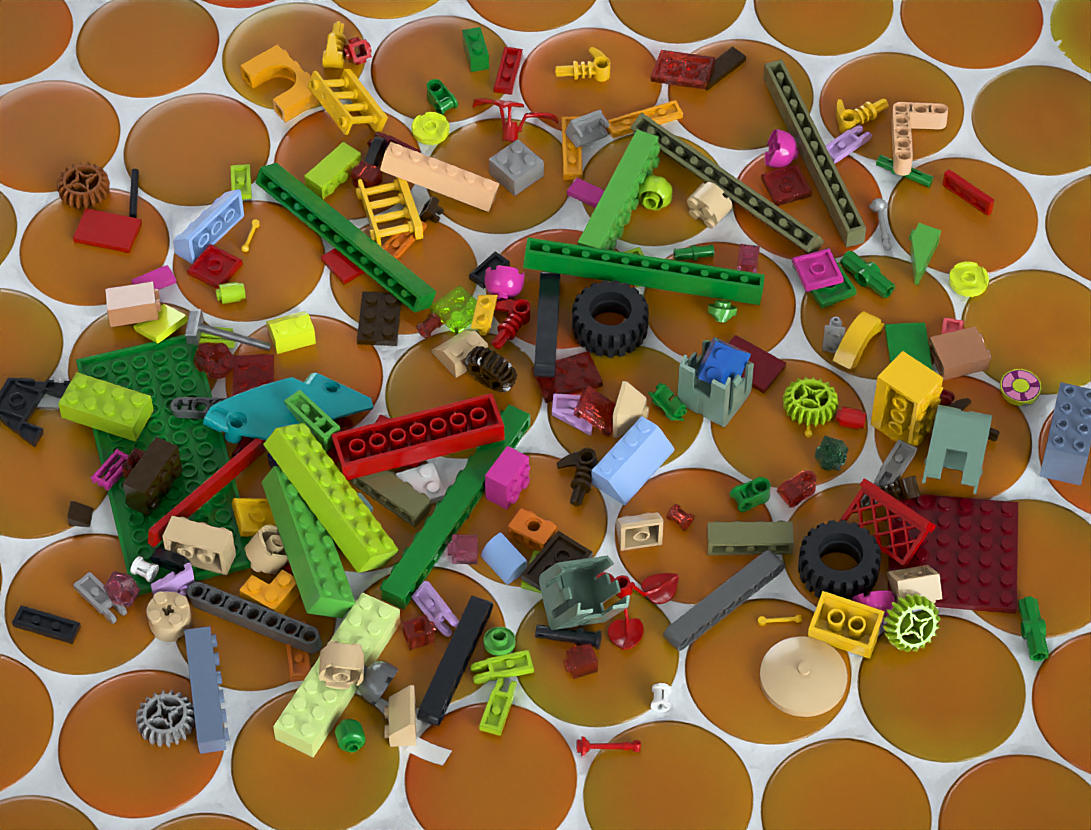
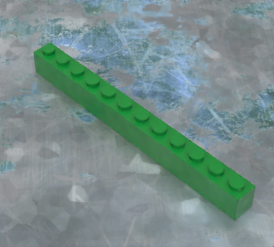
M278 163L260 167L255 182L259 187L414 313L431 308L436 290Z
M529 237L527 238L523 268L603 281L607 280L610 282L616 280L622 284L625 282L629 285L760 305L765 274Z
M508 405L504 411L500 412L504 424L505 440L478 446L475 454L469 456L466 467L458 472L456 481L447 488L443 500L437 502L432 516L426 518L424 527L415 534L411 546L406 547L400 562L394 564L391 575L381 583L382 600L405 610L414 592L424 582L466 521L468 515H470L485 493V475L507 446L513 449L516 448L529 429V413L512 405Z

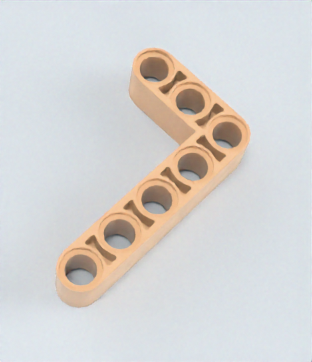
M897 102L893 105L891 132L893 170L896 174L903 176L911 172L913 158L911 128H945L948 116V107L946 105Z

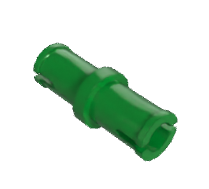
M713 244L705 246L691 245L688 248L673 249L675 261L687 259L696 261L697 258L714 257L715 253Z

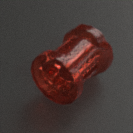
M430 312L422 323L416 325V329L422 337L427 339L436 328H440L443 324L435 313Z
M675 504L667 513L666 519L673 520L685 531L692 524L694 515L692 513L688 514L680 508V505Z

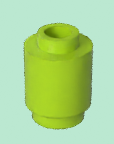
M238 282L219 284V289H216L217 301L221 300L222 304L246 299L244 284Z

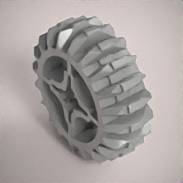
M162 690L160 695L154 692L153 698L146 696V703H140V710H137L136 725L143 739H149L151 745L157 742L159 747L163 743L170 747L171 742L178 745V739L186 740V734H191V727H195L193 704L189 702L187 697L183 698L180 692L176 695L173 690L169 694Z

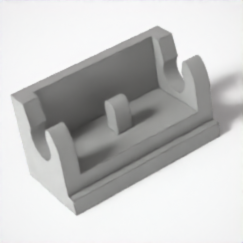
M598 110L570 120L565 133L576 148L607 137L608 133L603 124L606 128L610 125L603 116L602 111Z

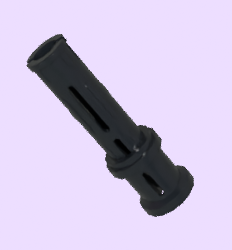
M537 624L535 638L575 643L577 647L582 645L592 646L597 650L600 649L602 640L601 630L597 632L586 631L584 628H578L577 630L566 628L551 630L549 626Z

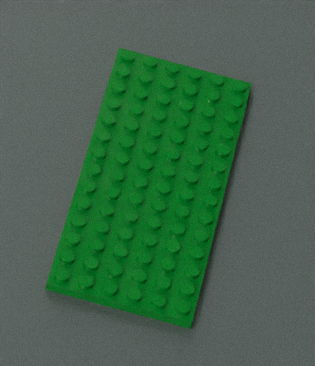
M185 335L167 338L160 343L150 342L76 359L79 373L150 395L154 411L136 442L92 428L101 466L116 449L134 459V463L107 491L133 596L152 592L151 584L172 572L159 567L157 576L152 582L146 581V578L139 574L134 575L130 572L132 563L138 556L143 557L144 561L153 565L154 563L150 557L155 548L165 549L163 540L155 547L148 544V530L230 461L222 432L220 433L203 424L204 419L177 418L172 414L171 402L175 398H213L199 346L187 344ZM199 405L195 409L203 411L206 409V406ZM155 437H158L178 446L183 470L181 476L172 483L169 493L165 494L161 499L158 509L154 510L150 516H147L128 507L123 482ZM235 478L187 518L190 521L207 523L209 526L226 528L232 532L236 556L228 573L251 568V562L245 551V546L249 543L251 537H240L231 504L233 498H240ZM192 566L195 581L224 575Z

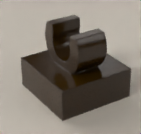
M433 196L424 204L419 215L421 221L426 222L430 218L431 221L437 223L440 220L436 213L440 215L444 210L442 207L437 206L440 201Z

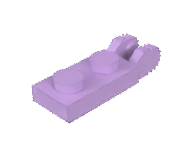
M858 125L851 130H847L825 146L835 164L860 146L866 144L871 139L872 134L865 132V134L858 137L863 131V127Z
M424 581L414 592L412 599L433 626H436L443 635L449 637L452 631L443 621L446 619L452 626L457 627L459 620L451 613L450 608L428 581Z

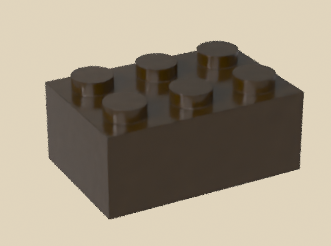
M155 437L123 482L129 508L147 516H150L154 510L158 509L163 496L169 493L172 483L182 474L183 468L181 466L178 446Z

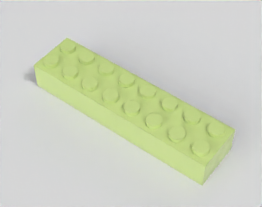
M362 592L330 641L360 644L364 652V665L369 667L373 662H376L400 625V609ZM320 657L273 726L276 740L311 757L315 756L359 688L356 686V683L351 684L349 689H335L326 686L323 679L322 681L319 680Z

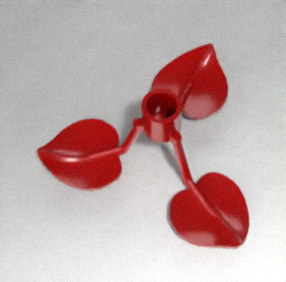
M487 98L474 99L473 108L485 104H494L499 107L503 130L502 141L515 142L518 140V132H522V127L527 118H544L558 124V118L553 114L529 112L524 114L520 125L517 126V122H511L512 107L524 108V104L515 101L505 102L503 100ZM508 107V121L505 123L503 108Z
M602 572L601 574H599L597 576V579L604 575L606 572ZM675 573L655 574L647 577L642 582L641 590L635 586L634 582L630 583V579L627 576L620 575L614 578V576L609 574L611 583L615 580L619 581L621 592L616 594L618 598L622 599L627 595L631 596L632 589H634L643 597L648 596L650 602L654 604L669 602L676 593L679 575ZM626 608L624 609L625 620L617 619L608 628L610 641L622 650L635 647L644 635L643 623L638 618L629 619Z

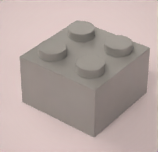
M516 140L489 158V174L516 196L544 176V161L520 140Z

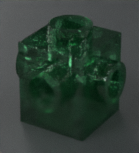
M824 436L821 445L816 449L815 458L822 469L839 471L846 462L849 449L842 440Z

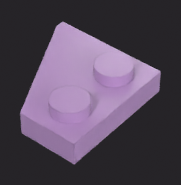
M553 394L552 416L587 435H591L594 396Z
M186 563L184 565L185 570L178 574L171 572L164 578L152 583L153 597L157 592H176L184 596L188 595L187 589L189 585L195 582L191 563Z

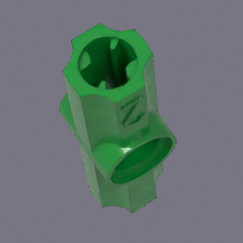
M847 251L840 260V264L854 275L855 280L860 286L870 287L882 298H888L895 290V284L881 274L879 267L874 262L867 263L853 251Z
M1033 596L1024 597L1018 602L1021 616V635L1026 640L1029 659L1039 662L1049 656L1045 638L1046 624L1045 620L1041 619L1037 599L1033 598Z

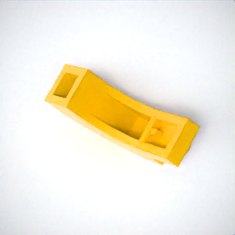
M864 311L860 313L845 333L833 361L848 369L856 367L869 340L875 334L881 332L885 324L876 316Z

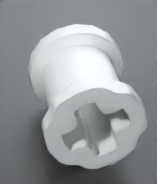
M138 556L132 563L130 572L134 575L139 574L145 577L146 581L152 582L157 576L159 565H152L144 561L143 557Z
M665 683L654 684L652 686L654 697L651 702V708L657 712H666L670 709L668 699L671 687Z

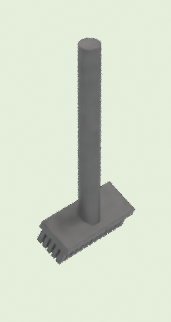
M201 309L190 311L185 333L187 344L199 345L201 332L263 350H270L271 343L203 324L204 317Z

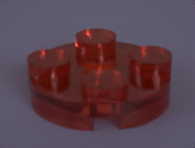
M211 342L199 344L193 357L195 367L201 373L204 371L208 373V377L214 379L225 378L234 367L233 355L228 350V346L221 342L218 344Z

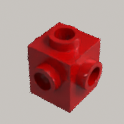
M358 36L349 39V43L344 44L345 49H343L345 59L349 60V63L363 64L367 62V58L372 57V49L366 39H359ZM354 47L358 49L357 54H355Z

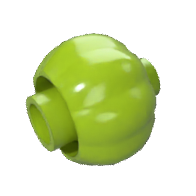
M650 175L645 178L643 184L640 183L637 199L646 209L660 210L671 203L673 189L665 178Z

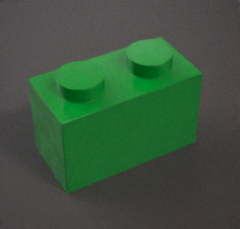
M481 27L462 30L463 48L470 71L476 72L489 69V53Z

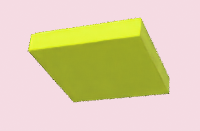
M163 304L161 305V311L158 312L159 320L140 322L133 327L137 333L156 343H160L187 323L188 318L185 314Z

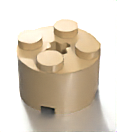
M711 182L702 183L687 199L690 216L696 220L700 218L710 229L716 226L732 209V202L729 197L725 199L722 195L724 191Z
M263 526L245 546L246 555L251 562V568L256 572L262 571L267 574L277 575L289 561L276 526Z
M157 592L146 610L149 627L154 636L164 642L177 641L183 635L185 637L184 630L192 628V616L187 598L176 592Z
M329 641L327 646L320 652L319 680L322 681L323 679L326 686L335 689H349L351 684L356 683V686L362 683L364 676V652L362 651V646L356 643L345 644L338 641Z

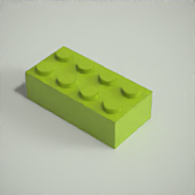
M78 372L74 375L58 403L61 418L135 442L154 411L150 395Z

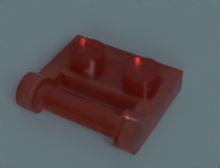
M586 386L577 403L574 416L583 418L608 437L613 431V413L616 404L590 386Z

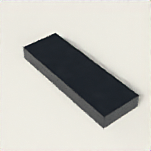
M22 605L12 621L13 627L73 644L81 627L79 622Z

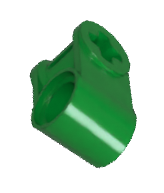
M438 79L428 81L427 100L437 113L443 115L445 111L458 107L455 96L446 88L442 81Z
M758 477L747 483L737 485L730 491L729 495L736 501L739 512H746L769 501L771 484L767 478Z

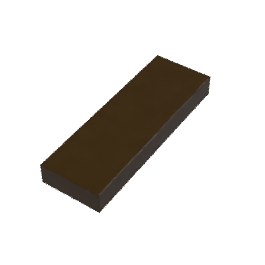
M732 46L694 76V81L704 89L709 90L744 63L746 56Z

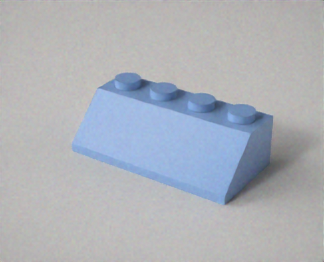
M237 189L225 192L207 210H204L194 222H191L187 229L177 235L173 241L175 254L193 264L209 244L214 245L244 217L241 191Z
M641 416L592 469L591 484L621 504L626 505L674 452V447L657 425Z

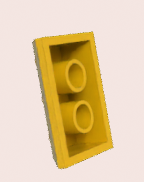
M822 591L808 629V637L821 640L830 646L870 659L885 611Z

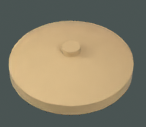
M792 637L782 640L766 653L761 663L760 684L763 693L776 708L791 715L810 717L823 714L839 703L846 690L848 675L844 660L832 646L815 638Z

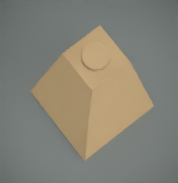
M626 381L622 382L613 413V438L626 434L641 416L647 419L649 407L646 406L647 398Z

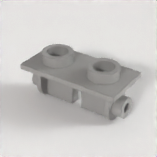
M837 316L830 319L829 325H825L822 351L835 353L845 335V327H841L842 321Z

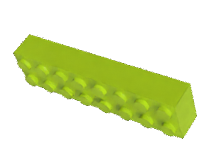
M305 423L276 428L263 445L357 573L386 566L397 553L398 548L334 464V461L322 448V445L316 440Z

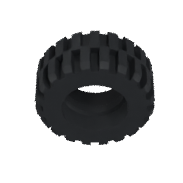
M604 280L600 284L596 282L591 284L590 288H584L581 294H578L575 298V303H573L572 307L573 335L581 347H586V351L590 353L595 352L596 356L600 357L602 355H606L608 358H613L615 355L621 357L626 352L631 353L635 351V346L637 348L640 347L647 336L649 308L645 297L639 294V290L635 287L630 288V285L625 282L621 284L616 280H613V282ZM613 312L624 316L627 320L618 325H604L594 320V318L602 313Z
M831 520L828 521V524H824V522L818 524L816 529L812 528L807 536L803 538L800 546L798 572L800 573L801 582L803 584L806 583L805 588L809 592L814 591V596L819 599L822 591L849 600L862 593L866 596L867 591L869 592L874 588L879 575L881 550L880 546L876 544V538L873 535L869 536V531L863 527L861 529L859 524L854 522L850 524L847 523V520H841L840 522ZM840 552L854 558L858 565L850 570L838 571L827 567L821 561V558L829 553Z

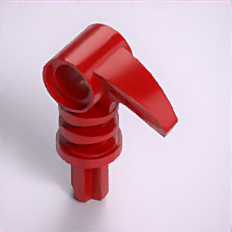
M502 300L496 302V311H505L509 314L503 323H500L497 327L498 334L491 342L495 349H501L507 340H513L519 328L529 323L531 313L530 303L527 300Z

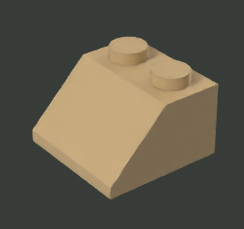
M463 330L434 348L432 353L457 378L467 372L464 363L468 353L476 346L488 348V344L476 331Z
M658 512L644 513L642 515H627L616 518V532L620 550L662 545L663 518Z
M929 565L887 572L892 593H895L896 603L899 602L898 597L905 599L906 594L913 596L914 593L925 596L933 603H936V600L942 599L940 575Z
M410 685L390 696L389 706H385V719H389V725H385V738H389L390 747L416 746V700L414 685Z

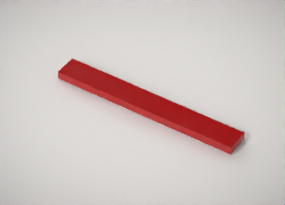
M254 439L148 530V544L155 547L163 540L162 536L172 516L190 517L260 457L266 450L263 445L266 440Z

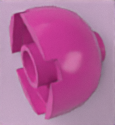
M774 129L767 143L769 152L765 151L764 162L766 166L784 168L793 159L797 158L799 149L796 148V141L790 133Z
M496 266V270H491V267H488L485 270V287L491 295L498 296L497 300H508L521 292L525 274L523 272L519 274V269L509 266Z
M874 591L865 597L863 593L852 597V601L885 611L884 617L889 616L886 609L891 610L893 608L892 602L896 603L895 593H892V591Z

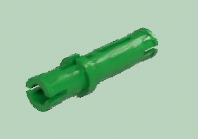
M880 154L876 166L891 171V174L896 175L893 170V159ZM912 167L908 175H903V177L928 188L934 179V176Z

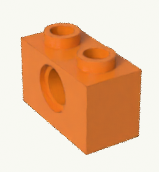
M522 508L508 525V538L533 551H541L557 533V526L553 522L544 520L534 512L526 511Z

